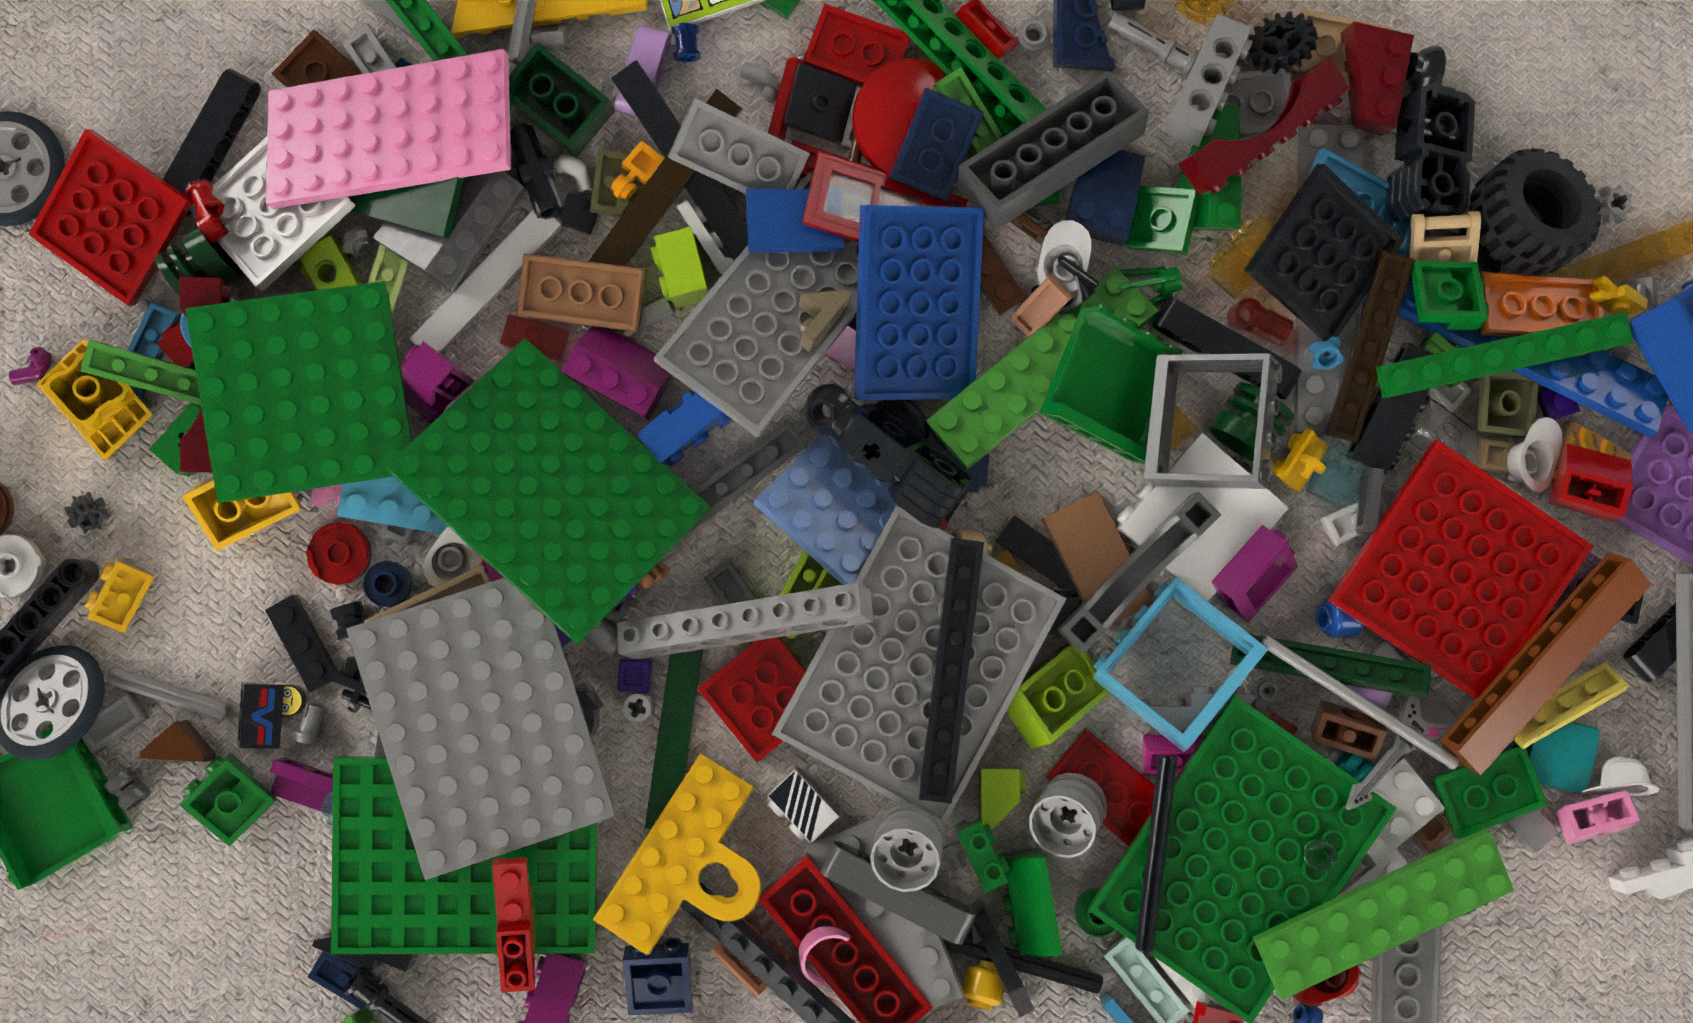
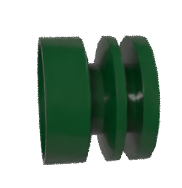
M198 226L181 237L187 252L171 244L167 247L169 255L162 251L154 257L165 280L178 295H180V276L225 279V285L230 286L244 276L242 270L218 242H211Z
M1240 382L1233 390L1234 395L1229 396L1226 400L1227 405L1233 412L1220 410L1208 427V430L1224 446L1238 455L1253 461L1260 388ZM1279 400V413L1274 415L1273 427L1276 429L1277 436L1281 437L1286 433L1284 426H1290L1295 416ZM1275 445V447H1271V454L1273 453L1277 445Z

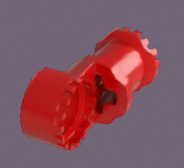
M202 179V181L197 180V182L194 180L192 185L189 183V187H185V196L189 197L196 207L198 219L195 221L197 226L211 242L216 243L229 233L228 228H225L226 225L219 218L224 212L225 205L220 199L215 197L212 192L213 186L208 180Z

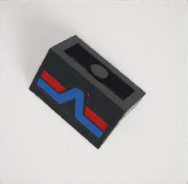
M241 682L237 746L239 748L280 749L284 685Z

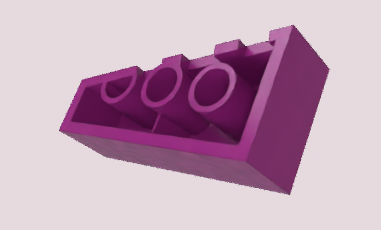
M556 953L547 954L546 957L541 956L535 971V975L540 976L535 990H531L527 994L524 1007L528 1008L525 1020H519L518 1023H569L571 1017L569 1011L575 1005L587 963Z

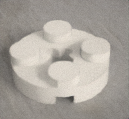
M4 535L0 537V597H22L32 591L42 578L43 570L47 565L46 557L41 554L40 549L32 540L24 536ZM5 560H15L16 568L14 572L10 571L8 574L5 572L7 566L4 564Z

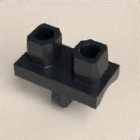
M353 656L348 657L341 671L333 672L330 681L355 690L352 692L344 689L341 694V698L350 701L348 705L349 711L356 713L361 706L371 709L369 700L366 698L367 694L356 659Z

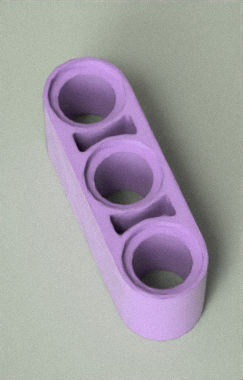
M639 25L625 68L637 60L657 89L669 51L671 34ZM618 90L615 110L636 116Z

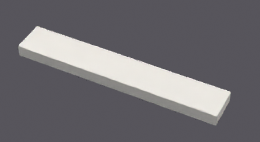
M532 210L415 332L410 340L419 346L424 341L443 353L522 270L523 254L537 255L561 230L562 225L555 218L546 220L537 218L534 210Z

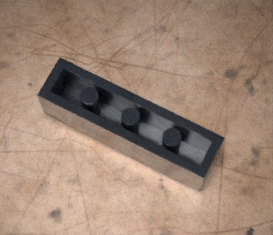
M1402 343L1393 363L1433 355L1434 353L1412 343ZM1430 388L1383 399L1381 389H1379L1366 415L1358 443L1352 442L1346 457L1370 468L1384 469V474H1387L1389 469L1393 470L1400 460L1401 453L1398 451L1403 441L1407 442L1414 433L1416 425L1413 422L1418 412L1422 413L1429 403L1430 396L1427 394Z

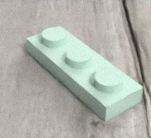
M1122 936L1102 953L1157 1023H1176L1190 1012L1144 954L1136 949L1133 941Z

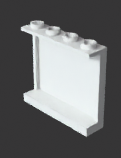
M1203 433L1195 436V438L1189 435L1178 448L1181 454L1174 461L1169 459L1168 473L1251 475ZM1148 482L1137 495L1141 500L1133 509L1127 506L1116 519L1120 522L1116 527L1118 532H1123L1138 546L1190 494L1199 492L1222 514L1197 540L1164 568L1174 578L1176 576L1206 601H1209L1217 592L1212 584V580L1261 525L1270 530L1289 509L1287 505L1268 489L1154 486Z

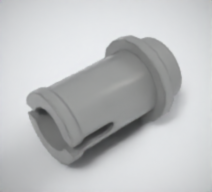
M306 704L300 729L295 731V735H297L296 741L315 745L316 740L321 738V736H318L326 708Z

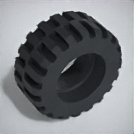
M1532 148L1531 150H1518L1514 154H1510L1479 179L1470 196L1471 204L1469 205V211H1480L1481 214L1479 243L1482 247L1486 246L1490 251L1489 255L1494 260L1499 259L1503 262L1502 266L1509 270L1517 269V273L1535 276L1553 273L1586 251L1592 242L1596 240L1599 232L1601 214H1598L1601 206L1599 199H1595L1594 194L1596 191L1593 185L1587 183L1585 180L1587 176L1582 170L1578 171L1573 167V162L1569 159L1563 160L1559 158L1560 154L1553 151L1545 153V149ZM1526 202L1537 210L1544 223L1532 214Z

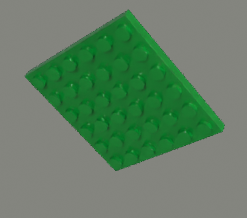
M386 281L185 308L217 503L394 477L386 470V465L413 440Z

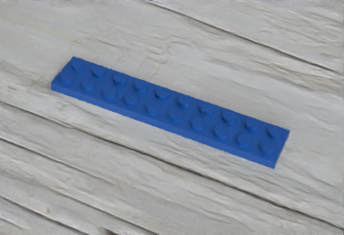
M1410 273L1398 316L1433 333H1438L1443 338L1464 348L1510 338L1481 335L1480 328L1478 330H1446L1445 323L1419 322ZM1604 350L1511 370L1650 438L1659 430L1669 398L1656 375Z

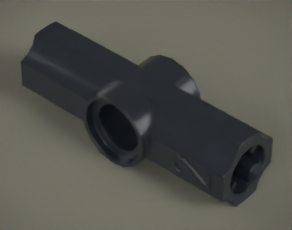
M525 123L516 125L510 130V144L516 159L515 165L520 182L524 189H527L537 218L546 220L556 217L563 208L553 182L554 175L549 159L541 150L533 125H526Z

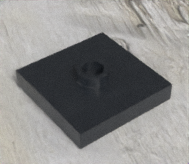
M802 63L797 64L782 125L836 144L842 143L857 83Z

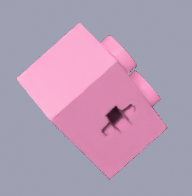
M1627 790L1563 806L1555 813L1567 845L1625 830L1640 821Z

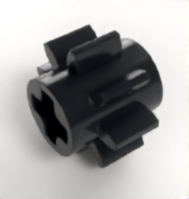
M90 492L79 497L72 496L71 507L64 508L67 516L70 517L68 519L70 527L76 528L79 525L84 534L88 530L102 529L103 519L109 518L107 510L104 509L106 503L103 498L100 497L94 500Z

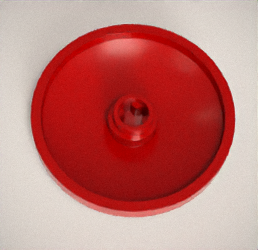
M904 58L889 62L877 69L859 90L852 112L853 132L861 153L873 168L890 174L924 88L935 91L932 85L947 76L935 63L917 58Z

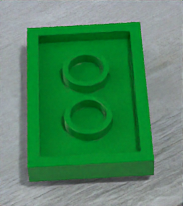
M1518 744L1504 749L1482 775L1464 766H1459L1454 770L1451 769L1431 777L1439 801L1445 807L1443 811L1453 837L1457 839L1548 806L1526 748L1522 749Z

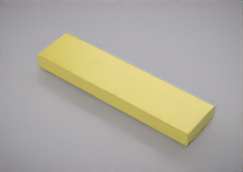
M1604 662L1558 688L1557 692L1549 698L1536 713L1535 717L1516 735L1514 740L1524 749L1627 690L1629 684L1607 662Z

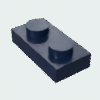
M322 951L307 978L359 1009L363 1010L365 1008V1003L352 994L346 995L343 993L348 980L361 967ZM366 970L368 977L378 984L381 982V978Z

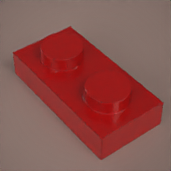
M973 0L961 6L956 13V16L998 59L1013 51L1019 43L979 0Z

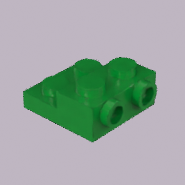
M1414 261L1411 277L1418 321L1445 323L1446 330H1478L1489 316V305L1485 302L1483 295L1484 277L1479 273L1478 262Z
M229 753L225 758H222L220 755L215 757L205 768L209 773L201 781L194 778L184 788L182 793L186 796L183 798L180 806L226 845L231 846L276 801L277 797L253 777V771L232 753Z
M979 818L969 823L963 820L954 824L957 835L984 892L987 893L1009 883L1005 873L1010 872V868L1003 854L1001 853L996 856L991 844L996 842V839L989 824L982 826Z

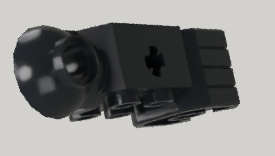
M1437 45L1424 48L1418 53L1412 52L1410 55L1406 75L1410 94L1404 97L1401 102L1395 147V160L1403 161L1404 165L1393 170L1387 177L1389 188L1386 189L1385 206L1387 213L1395 223L1403 219L1411 224L1413 214H1424V217L1461 215L1469 206L1470 174L1466 164L1472 161L1475 101L1467 93L1442 85L1446 67V55L1443 48Z
M835 384L818 386L808 395L805 403V416L809 425L816 432L834 438L838 446L845 450V455L853 462L865 465L870 469V474L875 479L887 482L888 484L893 482L888 491L892 500L899 507L922 524L932 528H938L942 521L950 520L954 511L967 495V491L975 483L967 470L941 451L929 445L930 442L880 405L870 403L859 406L851 400V397L843 388ZM824 404L830 408V418H827L823 413L822 408Z

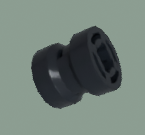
M361 601L330 609L332 619L337 621L338 628L336 634L338 640L349 639L346 628L365 623L361 616L364 611Z

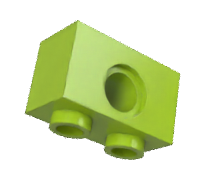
M331 235L315 243L300 257L302 263L299 264V268L308 281H313L317 290L363 284L347 254L343 252L341 243ZM335 269V279L326 283L325 276L327 272Z

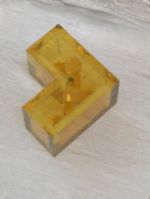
M1262 215L1253 222L1247 219L1228 240L1232 243L1231 247L1226 252L1220 249L1208 263L1212 269L1206 276L1233 299L1238 297L1253 281V278L1244 269L1274 225Z

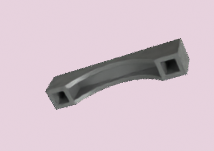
M1199 492L1190 494L1056 630L1078 652L1085 653L1133 599L1179 554L1197 540L1222 514Z

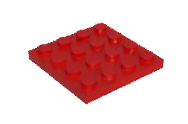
M85 129L28 235L127 306H135L157 268L154 257L162 251L166 252L193 201L93 129Z

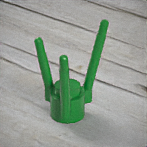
M1165 266L1156 268L1120 270L1125 276L1152 275L1149 279L1119 284L1117 290L1121 291L1152 285L1154 293H1160L1159 296L1149 300L1153 305L1165 301L1168 297L1173 298V292L1182 290V279L1177 267L1166 269Z

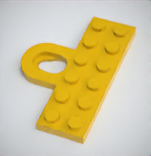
M700 753L593 920L649 956L684 899L709 916L721 921H736L751 913L757 905L761 894L759 874L750 862L720 842L755 788ZM714 863L724 865L729 870L731 878L738 884L737 893L731 898L707 894L700 885V876L706 866Z

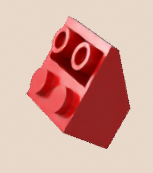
M1565 443L1548 504L1612 522L1625 517L1633 488L1631 460Z

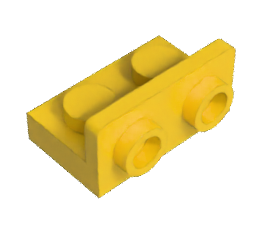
M116 557L114 563L107 562L99 577V579L103 580V583L98 592L95 590L91 591L84 607L88 608V619L125 633L153 581L154 575L123 562V559L120 557Z

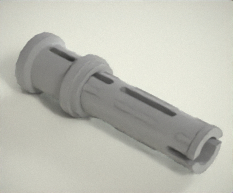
M1118 11L1115 12L1107 27L1108 30L1123 36L1125 39L1158 56L1157 59L1160 63L1164 64L1167 62L1181 70L1182 75L1185 77L1200 52L1198 50L1191 51L1177 43L1176 38L1169 37L1167 39Z

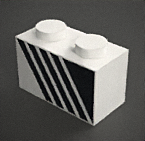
M797 767L767 795L770 799L767 803L769 807L779 817L785 815L792 822L789 828L801 841L806 838L812 843L839 817V812Z

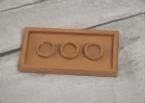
M524 253L517 316L640 332L648 269Z
M1098 491L1041 519L1082 603L1130 555ZM1146 587L1122 611L1111 626L1137 613L1144 604L1149 607L1154 603Z

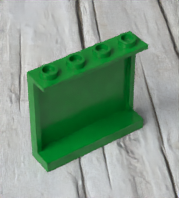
M1096 304V307H1082L1040 414L1132 463L1145 464L1157 355L1182 354L1183 350L1173 345L1161 343V338L1154 333L1137 329L1138 324L1136 322L1113 315L1114 310L1108 306Z
M53 724L48 726L49 730L42 733V739L47 738L52 733ZM82 739L65 752L51 758L26 760L19 759L9 753L0 757V858L7 869L6 875L9 881L18 890L38 883L134 828L126 813L119 807L116 796L110 795L105 790L104 785L108 780L96 757L90 753Z

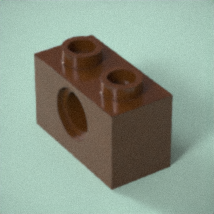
M1320 700L1311 725L1312 740L1314 742L1374 761L1378 758L1387 733L1384 725L1367 714L1324 700Z

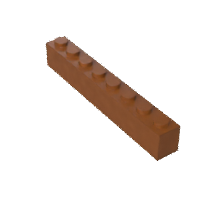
M1608 552L1439 742L1448 752L1460 759L1459 763L1462 766L1482 775L1508 744L1514 740L1524 726L1535 717L1536 713L1549 698L1557 692L1566 679L1577 670L1578 666L1599 645L1608 632L1619 623L1633 604L1641 598L1642 594L1650 587L1651 582L1630 558Z

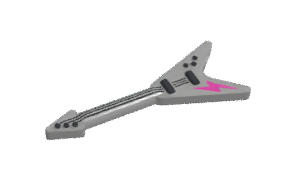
M1405 695L1398 720L1429 740L1434 741L1443 737L1454 725L1425 722L1421 717L1419 698ZM1394 732L1390 749L1361 783L1352 786L1346 809H1354L1372 800L1370 793L1401 755L1416 750L1418 747Z

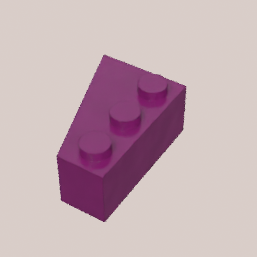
M424 341L420 346L417 344L408 351L405 356L406 362L402 365L406 403L430 425L444 413L446 406L475 381L450 358Z

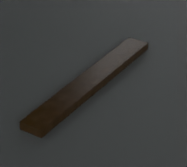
M718 89L714 91L706 102L736 118L743 110ZM667 155L588 262L626 266L697 171L668 158Z

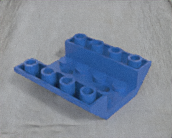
M1693 278L1681 286L1683 290L1667 301L1649 308L1629 320L1632 338L1636 341L1648 365L1652 368L1690 434L1693 433Z

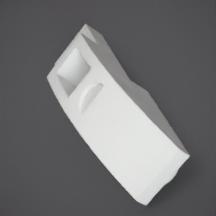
M1693 838L1677 841V846L1667 848L1668 859L1653 860L1650 862V866L1641 869L1637 866L1620 869V874L1608 877L1611 889L1624 894L1645 890V894L1663 899L1692 888Z

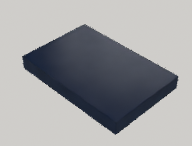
M924 88L889 178L947 202L958 177L959 165L965 160L984 112L929 88Z

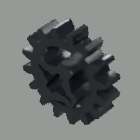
M1289 11L1286 17H1281L1279 13H1276L1274 20L1263 19L1265 25L1263 27L1255 26V35L1248 37V40L1253 41L1249 49L1250 58H1252L1254 66L1260 65L1262 72L1272 68L1273 74H1277L1280 68H1284L1285 72L1289 73L1290 66L1302 67L1301 60H1310L1312 58L1311 51L1317 50L1316 40H1318L1316 27L1313 26L1311 18L1305 20L1303 13L1297 15L1296 18L1293 17L1292 11Z

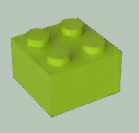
M691 226L654 236L656 246L651 247V252L659 272L663 271L664 274L663 277H659V282L667 302L672 301L676 309L700 303L710 290L697 240Z

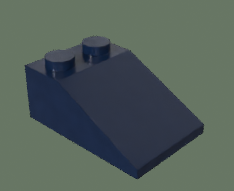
M1119 150L1076 178L1065 221L1073 220L1082 224L1088 230L1092 239L1122 246L1129 236L1145 156Z

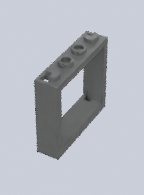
M1270 353L1157 355L1144 480L1154 486L1267 489L1268 479H1272L1274 469L1273 461L1270 460L1271 447H1275L1277 439L1273 422L1274 415H1278L1280 407L1276 391L1277 383L1282 381L1283 372L1281 364ZM1262 372L1252 475L1168 473L1178 373Z

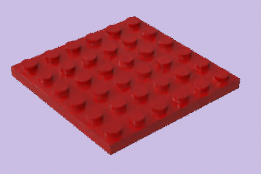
M1433 440L1378 523V526L1372 532L1331 594L1328 602L1419 663L1432 665L1431 671L1476 700L1539 630L1594 545L1441 441Z

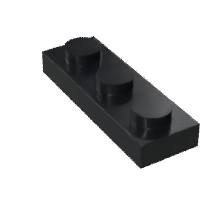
M291 595L267 608L265 611L309 693L315 692L333 682L330 681L332 674L338 670L298 596Z

